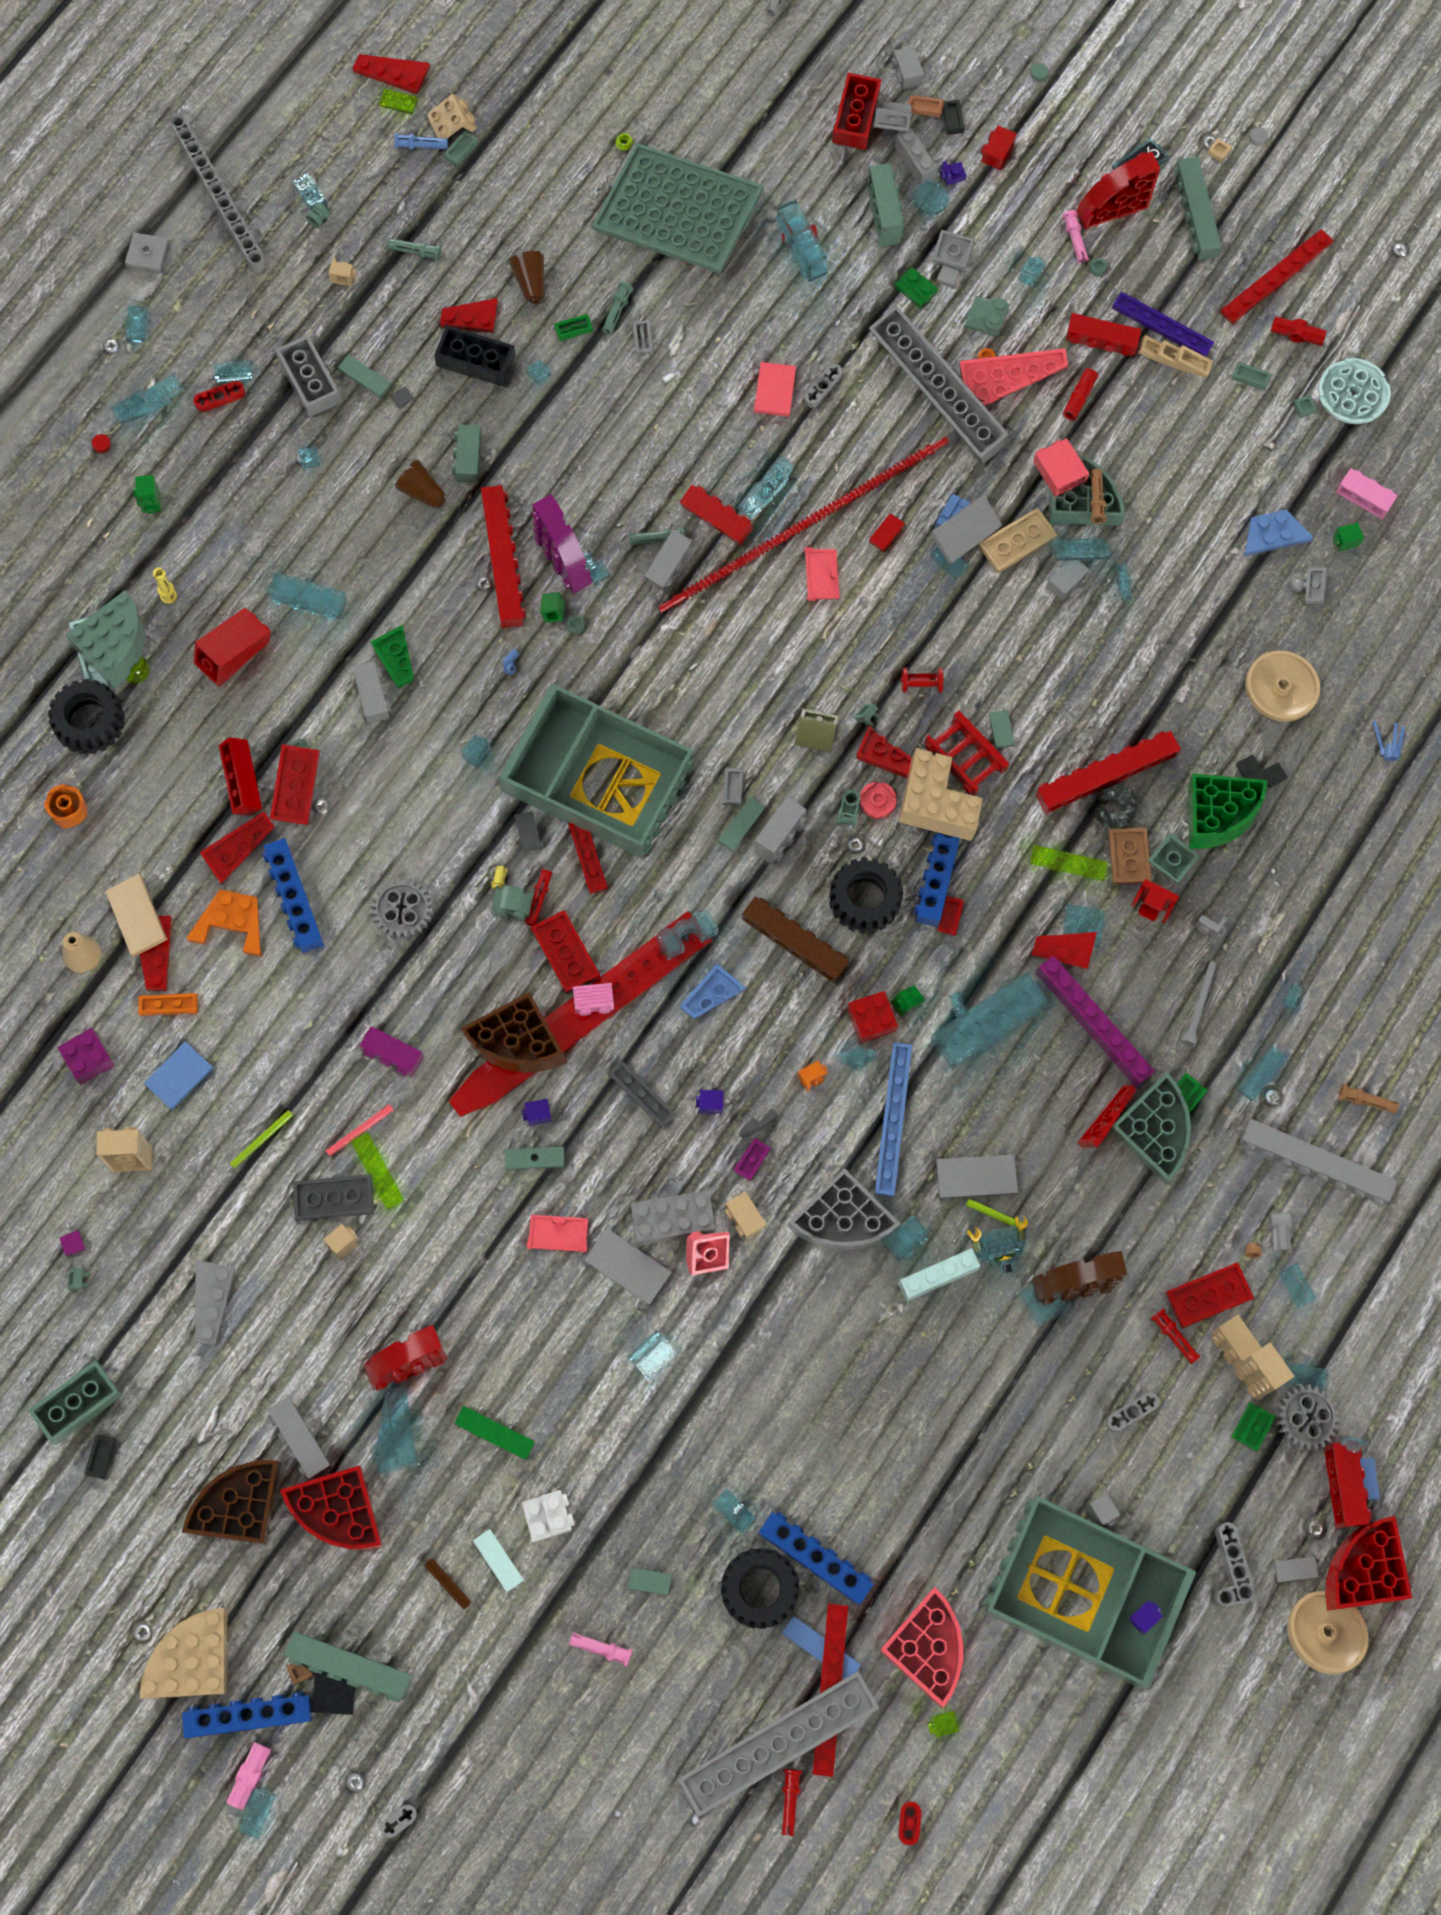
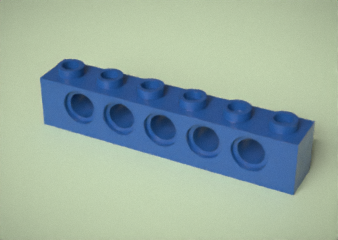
M942 833L933 834L931 845L934 846L933 852L928 854L927 863H930L929 869L924 870L922 878L926 882L924 887H920L918 897L921 898L920 905L916 904L914 915L917 916L916 922L938 927L960 838L954 836L946 837ZM945 849L947 854H941L938 850ZM940 866L943 868V871L938 872L934 867ZM935 883L939 888L932 889L930 884ZM932 901L935 906L929 907L925 902Z
M283 838L263 845L265 852L262 854L265 863H270L271 869L268 870L270 877L277 882V886L274 887L278 897L282 896L284 902L280 904L284 914L288 913L290 919L287 920L289 930H294L296 935L293 938L296 949L300 948L302 953L324 946L286 839ZM279 859L284 860L283 864L281 865L275 864L276 861ZM285 876L290 877V880L287 882L281 881ZM291 893L297 894L293 899L287 898ZM297 910L303 911L300 916H294L293 914ZM303 927L309 928L306 933L299 932Z
M772 1512L758 1534L859 1606L874 1585L870 1582L872 1578L864 1572L859 1574L853 1570L855 1566L849 1561L844 1560L842 1562L837 1558L838 1554L832 1549L827 1548L825 1550L820 1546L821 1542L815 1537L811 1536L809 1538L804 1535V1530L796 1524L792 1526L787 1523L788 1518L780 1512L776 1514ZM779 1528H786L789 1535L787 1538L782 1539L778 1536L777 1531ZM796 1540H803L805 1542V1549L802 1551L797 1550L794 1547V1542ZM813 1552L821 1553L822 1561L819 1563L813 1562L811 1554ZM832 1563L839 1567V1573L836 1575H832L828 1571V1566ZM846 1576H853L856 1579L854 1587H849L845 1584Z
M305 1692L292 1693L291 1698H284V1695L271 1696L269 1701H263V1697L250 1699L251 1703L242 1704V1700L231 1701L229 1702L230 1706L221 1707V1703L209 1704V1709L202 1710L200 1706L188 1707V1712H182L184 1738L312 1722L311 1696H305ZM287 1703L294 1705V1712L291 1715H287L284 1712V1707ZM266 1706L273 1708V1715L270 1718H266L263 1714ZM249 1708L252 1711V1718L245 1721L242 1714L245 1709ZM226 1711L231 1714V1721L227 1724L223 1723L221 1719L222 1714ZM205 1714L210 1716V1723L206 1727L201 1724V1717Z

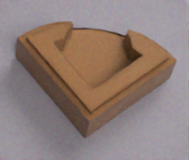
M290 1664L286 1666L294 1685L314 1676L304 1665Z

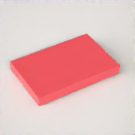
M760 363L754 413L790 417L796 366Z

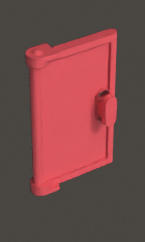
M804 548L808 591L807 600L840 599L837 550Z
M531 1215L527 1249L535 1248L587 1253L588 1218Z

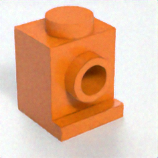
M816 1061L798 1071L797 1077L806 1092H809L812 1085L816 1087L823 1083V1079L829 1072L824 1064L821 1065L819 1061Z

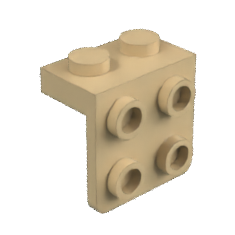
M451 94L428 113V119L437 138H449L461 127L471 132L477 129L474 122L475 118L469 112V105L464 98Z

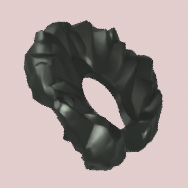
M1122 783L1113 784L1110 787L1101 789L1098 797L1099 801L1104 804L1105 801L1116 800L1120 803L1121 809L1117 813H1110L1104 807L1096 808L1094 814L1097 821L1108 828H1123L1124 825H1129L1133 818H1136L1138 808L1133 791L1124 787Z

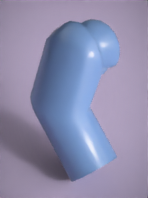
M512 649L502 661L504 672L507 675H513L516 672L514 661L520 654L515 649Z

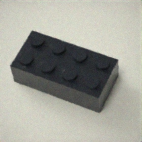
M446 325L434 355L435 364L437 367L504 387L515 359V346Z

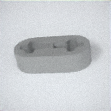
M404 1805L391 1814L380 1826L382 1835L387 1838L395 1837L411 1825L417 1818L416 1808L412 1805ZM403 1810H412V1819L406 1818L401 1822L399 1818L404 1815ZM397 1821L399 1823L393 1828L395 1831L393 1834L385 1832L387 1822L392 1824Z

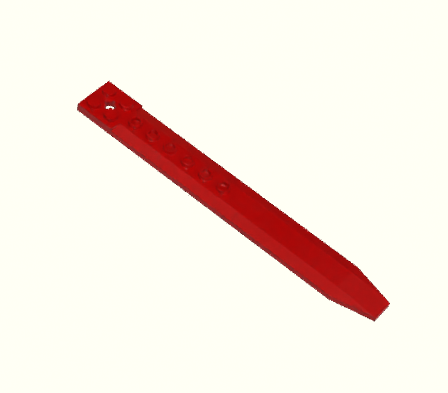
M689 911L590 984L612 983L614 1010H610L609 1013L605 1014L594 1011L590 1015L582 1016L579 1013H575L574 997H572L544 1018L562 1052H565L712 942V939ZM681 934H688L689 940L681 941ZM486 1061L472 1072L448 1102L456 1113L463 1117L498 1102L537 1072L522 1073L509 1071Z

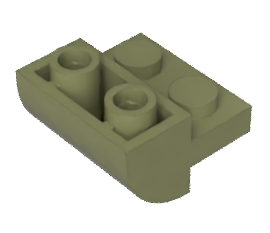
M802 708L794 745L831 753L839 716Z

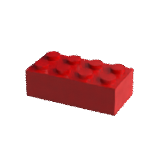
M847 73L833 130L832 143L866 150L882 79Z
M1357 1441L1333 1443L1324 1447L1335 1529L1359 1528L1370 1524L1371 1511L1367 1508L1366 1503L1368 1491L1363 1483L1365 1471L1360 1463L1362 1458L1361 1447L1358 1446Z

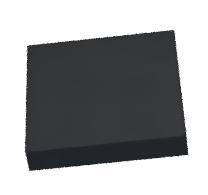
M322 1671V1674L315 1672L311 1712L354 1715L356 1687L346 1684L347 1679L342 1678L341 1681L327 1677L328 1672Z

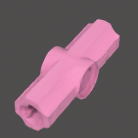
M254 1742L245 1763L241 1765L236 1775V1783L226 1803L244 1810L253 1789L257 1787L261 1779L262 1769L270 1754V1748Z

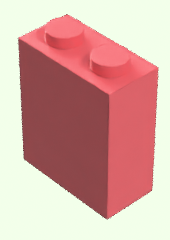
M1067 438L1062 441L1057 440L1046 449L1041 448L1035 454L1033 463L1055 497L1087 482L1089 472Z

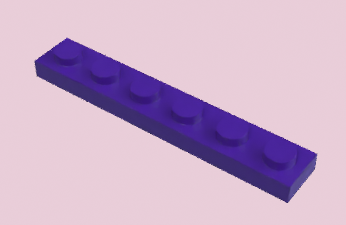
M1122 291L1112 306V309L1204 357L1207 356L1214 344V341Z

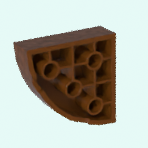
M530 992L460 1028L473 1050L483 1059L509 1071L522 1073L540 1072L567 1063L563 1052Z
M1122 1251L1095 1256V1258L1087 1263L1085 1259L1053 1268L1046 1271V1276L1043 1277V1274H1039L1031 1281L1036 1303L1042 1302L1043 1305L1054 1303V1300L1057 1299L1069 1301L1078 1295H1081V1298L1093 1296L1095 1292H1100V1294L1111 1293L1112 1289H1115L1119 1282L1127 1275Z
M278 1460L252 1461L232 1467L215 1477L202 1489L190 1507L184 1521L182 1533L267 1545L281 1463Z

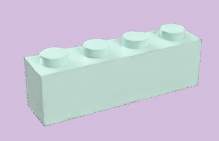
M971 1248L901 1279L898 1285L907 1302L977 1271L980 1268V1264Z

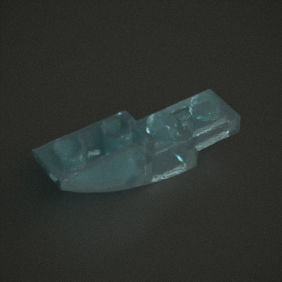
M173 373L146 391L138 390L111 407V410L118 423L129 422L172 402L171 398L185 389L178 376Z
M783 455L776 459L761 481L754 484L737 507L750 520L765 508L788 482V476L794 468Z

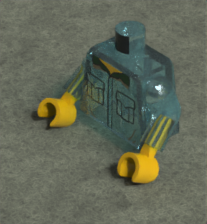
M1025 1216L1022 1223H1018L1019 1219L1015 1217L1014 1220L1017 1228L1014 1225L981 1234V1231L975 1227L976 1233L972 1235L970 1230L967 1231V1235L972 1239L971 1243L974 1253L984 1263H988L990 1267L999 1265L1002 1275L1013 1272L1011 1262L1017 1260L1023 1252L1026 1242L1025 1227L1028 1225Z

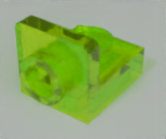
M954 1711L931 1716L930 1721L927 1722L929 1732L934 1734L935 1738L960 1732Z

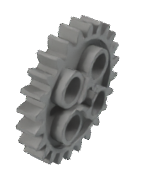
M406 878L403 883H400L399 879H397L396 884L389 881V887L382 885L384 891L377 890L379 897H373V901L376 903L371 904V908L374 909L371 911V915L375 917L373 922L378 923L377 929L383 928L382 932L384 935L389 932L390 938L396 934L398 940H400L401 935H404L406 940H408V934L415 937L416 931L421 934V927H428L425 921L431 922V917L428 915L433 914V910L429 909L433 907V902H428L431 900V896L426 895L427 889L421 890V884L415 887L414 880L408 884ZM405 893V894H406V895H405V899H404L405 909H403V912H402V924L399 925L400 916H401L399 910H401V908H402V894ZM393 896L398 897L396 902H390L389 899ZM411 898L418 899L415 904L408 903ZM388 915H396L394 920H387ZM409 916H414L415 920L413 922H407L406 918Z
M1309 1384L1305 1385V1387L1299 1385L1297 1389L1295 1387L1290 1388V1392L1284 1393L1286 1398L1279 1399L1283 1405L1276 1406L1281 1411L1279 1414H1275L1281 1420L1276 1423V1425H1282L1279 1433L1285 1432L1286 1435L1283 1439H1291L1290 1445L1297 1443V1449L1304 1447V1450L1308 1451L1310 1449L1318 1450V1446L1324 1448L1325 1443L1332 1442L1330 1437H1336L1333 1430L1339 1429L1335 1425V1422L1340 1421L1339 1418L1335 1417L1339 1410H1333L1336 1403L1329 1402L1332 1396L1325 1397V1390L1318 1392V1386L1311 1388ZM1302 1399L1307 1403L1306 1408L1302 1405ZM1319 1410H1320V1411L1322 1412V1414H1323V1419H1322V1420H1321V1419L1319 1418V1416H1318ZM1293 1415L1297 1418L1296 1425L1292 1421ZM1309 1427L1313 1429V1436L1309 1434Z

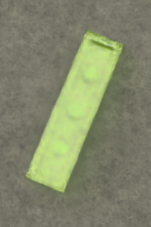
M1037 845L1033 846L1030 865L1104 881L1108 863L1107 861Z
M369 1133L352 1140L351 1143L368 1174H372L373 1185L386 1209L389 1210L404 1202V1198Z

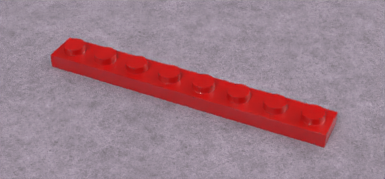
M1320 229L1222 308L1220 313L1233 325L1327 249L1334 240Z
M828 1604L820 1693L842 1681L848 1616L847 1605ZM837 1734L815 1747L812 1775L833 1777Z

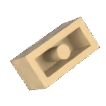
M746 1191L725 1203L726 1210L724 1212L729 1220L733 1219L736 1226L734 1228L740 1237L743 1236L747 1240L766 1228L767 1224Z
M340 1224L323 1239L328 1248L340 1261L359 1246L356 1241L358 1237L349 1226L345 1228L343 1224Z

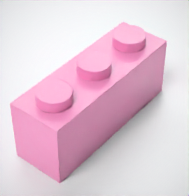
M1350 468L1336 493L1382 520L1398 496L1391 489L1379 485L1377 481L1369 479L1360 471Z

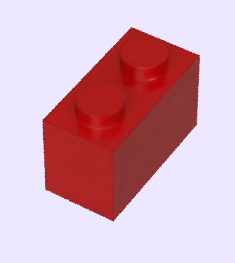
M998 125L995 131H991L988 137V144H984L980 154L983 155L981 162L1001 170L1015 144L1017 133Z

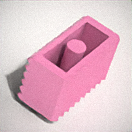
M612 983L573 987L575 1013L586 1016L594 1011L605 1014L609 1013L610 1010H614Z

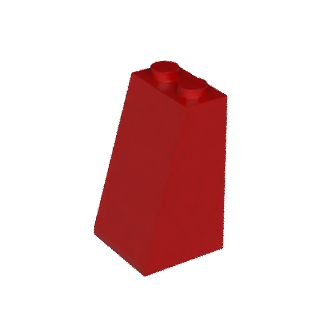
M243 608L195 642L193 664L214 684L220 687L269 643L271 631L266 624L261 623L253 612Z

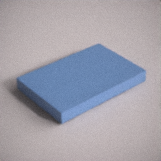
M184 1042L144 1082V1085L173 1110L214 1068L188 1043Z

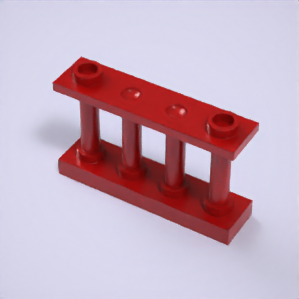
M958 710L953 715V725L935 740L928 735L925 738L924 744L926 750L934 755L938 753L952 758L969 744H973L978 752L959 767L952 760L950 772L962 784L966 793L976 796L979 790L977 785L994 771H999L1003 774L1007 771L1009 762ZM956 731H961L965 735V739L948 753H945L939 745ZM982 757H986L990 762V766L971 780L964 772Z

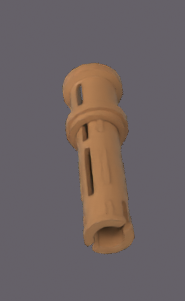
M1093 469L1091 471L1092 501L1090 508L1092 509V516L1090 517V522L1093 524H1102L1107 521L1104 510L1106 502L1103 500V472L1101 469Z
M1343 1083L1339 1089L1338 1100H1348L1353 1102L1354 1105H1368L1396 1114L1399 1107V1102L1365 1093L1361 1088L1354 1089Z

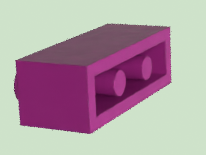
M370 1026L360 1044V1049L363 1051L362 1054L364 1056L380 1060L379 1063L387 1068L390 1066L396 1068V1072L403 1076L408 1074L413 1077L424 1057L421 1051Z

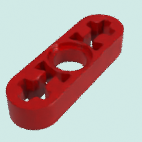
M233 381L196 394L193 402L198 411L205 412L242 399L245 395V389L241 382ZM235 388H237V389L239 390L238 393H235V391H234ZM217 393L224 394L221 400H217L214 397ZM200 400H203L205 404L201 405Z

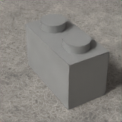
M914 46L894 50L891 65L893 69H896V79L898 83H901L902 89L923 85L924 73Z
M1074 556L1069 560H1064L1059 567L1060 569L1057 572L1053 571L1047 578L1048 584L1046 588L1062 602L1087 578L1089 569Z
M1108 1494L1101 1496L1084 1507L1092 1522L1103 1528L1116 1523V1517L1120 1515Z

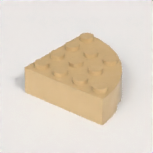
M212 1609L193 1615L176 1625L163 1637L146 1664L141 1681L140 1699L228 1694V1609Z

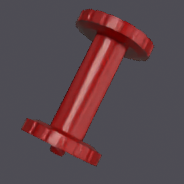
M903 668L901 678L902 692L906 693L908 687H937L938 693H942L944 682L943 668H938L937 674H908L907 668Z

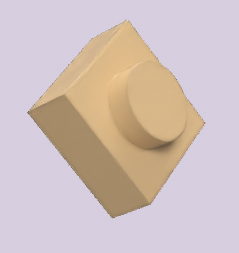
M1217 138L1207 154L1222 163L1231 152L1232 146Z

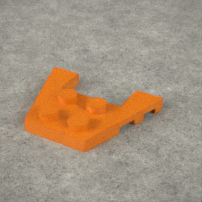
M219 889L187 936V940L205 945L210 926L245 933L247 937L243 953L261 957L257 897Z

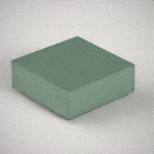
M1311 395L1293 401L1299 418L1317 412Z

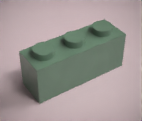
M458 424V431H455L454 434L457 448H454L453 451L456 464H453L452 473L456 475L457 482L478 483L481 447L480 425Z

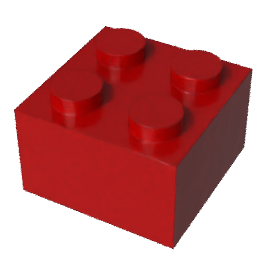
M885 991L848 1003L847 1011L860 1044L897 1031L898 1024Z

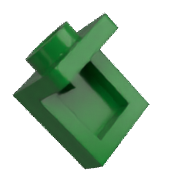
M913 985L899 992L891 1000V1004L902 1017L909 1010L921 1005L925 999L917 987Z

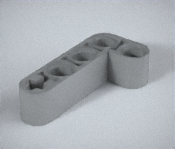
M1225 1522L1218 1525L1215 1530V1536L1230 1583V1587L1220 1589L1214 1594V1602L1220 1608L1246 1603L1255 1597V1588L1237 1528L1233 1523ZM1229 1530L1230 1534L1223 1535L1222 1531ZM1233 1540L1232 1543L1225 1545V1542ZM1229 1547H1233L1236 1550L1235 1558L1229 1556ZM1235 1567L1242 1570L1241 1578H1237L1234 1575ZM1242 1587L1246 1588L1248 1591V1597L1246 1599L1242 1598L1240 1595V1589ZM1222 1592L1226 1593L1229 1597L1227 1604L1223 1603L1220 1599Z

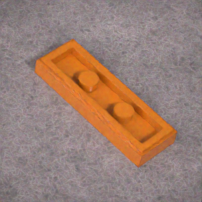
M197 993L140 995L138 997L139 1016L198 1013Z

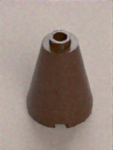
M540 251L523 252L521 257L514 255L509 259V265L526 301L531 304L541 302V299L544 297V254L541 255Z
M418 459L414 460L410 464L411 467L405 470L399 477L395 488L434 509L437 506L440 508L446 501L444 498L446 494Z

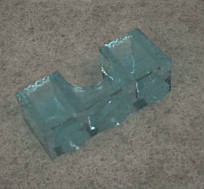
M708 909L705 911L699 910L691 918L678 921L674 927L661 930L658 933L659 935H657V943L667 960H670L685 952V946L681 940L684 935L689 933L695 934L702 943L716 936L719 928Z

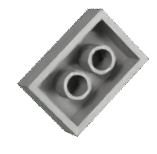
M787 797L755 839L754 853L771 865L775 861L778 862L784 855L783 850L785 847H790L795 840L794 835L797 831L800 833L805 827L806 809Z

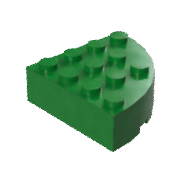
M1192 773L1188 784L1189 849L1217 847L1241 836L1258 816L1266 794L1267 780Z

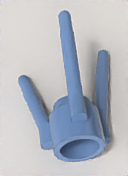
M1374 720L1373 726L1380 747V756H1384L1386 761L1399 760L1405 727H1401L1397 745L1398 724L1394 723L1393 742L1386 744L1384 748L1377 722Z

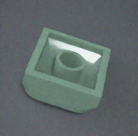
M975 296L964 327L998 338L1010 305L1002 298L992 300Z
M1170 833L1147 862L1178 884L1200 858V855L1194 850L1189 849L1186 844Z

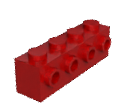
M1072 313L1065 340L1073 344L1087 345L1090 348L1104 349L1107 352L1121 353L1124 356H1135L1141 329Z
M691 485L680 500L682 507L741 546L753 529L750 523L751 520L745 515L741 517L737 515L736 510L730 505L726 507L722 505V501L715 495L712 497L707 495V491L703 487Z
M229 737L218 746L232 814L252 816L261 810L262 806L248 740Z

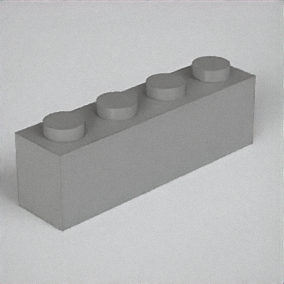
M289 1396L267 1409L270 1413L267 1416L273 1427L277 1425L280 1432L277 1434L283 1444L288 1443L291 1448L288 1452L293 1461L298 1460L301 1466L298 1469L304 1478L308 1477L310 1480H313L332 1468Z

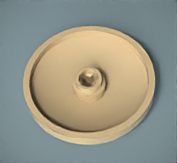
M1272 651L1260 656L1252 664L1246 676L1245 688L1251 704L1262 715L1276 721L1288 722L1304 717L1313 709L1320 695V682L1315 669L1303 657L1289 651Z
M1316 1591L1301 1598L1290 1611L1287 1623L1289 1640L1296 1654L1309 1667L1325 1674H1342L1353 1669L1364 1658L1368 1648V1631L1365 1621L1356 1607L1327 1611L1325 1591Z

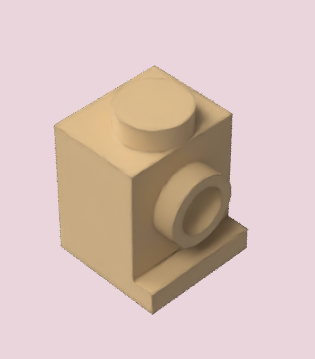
M332 258L329 269L330 282L352 286L353 280H356L357 269H353L352 264L337 262L336 258Z

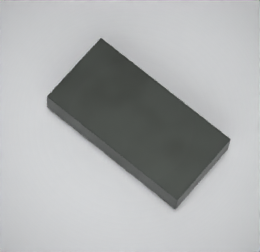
M944 101L942 110L947 135L964 133L960 101Z
M95 1435L84 1475L105 1480L116 1439Z

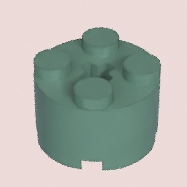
M503 885L502 889L496 886L491 909L496 913L495 916L506 918L509 915L514 916L515 920L525 921L526 917H529L533 893L529 891L526 894L524 889Z

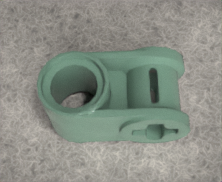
M847 790L844 793L837 825L842 823L855 828L860 795L857 791ZM852 797L856 802L848 803L846 799Z

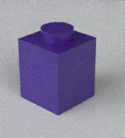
M700 1090V1096H696V1107H699V1113L723 1114V1090Z
M548 1099L524 1103L525 1109L522 1110L523 1120L528 1121L529 1126L552 1122Z
M1146 1601L1128 1620L1143 1635L1163 1617L1160 1613L1162 1610L1155 1602L1150 1603V1601Z

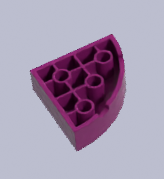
M550 494L533 503V512L531 514L534 518L532 521L535 534L534 540L539 547L542 546L544 549L543 553L548 561L551 560L554 564L553 569L557 575H561L563 578L562 582L567 590L570 589L574 594L591 585L590 571L588 568L585 569V556L570 524L565 525L564 513L553 495Z

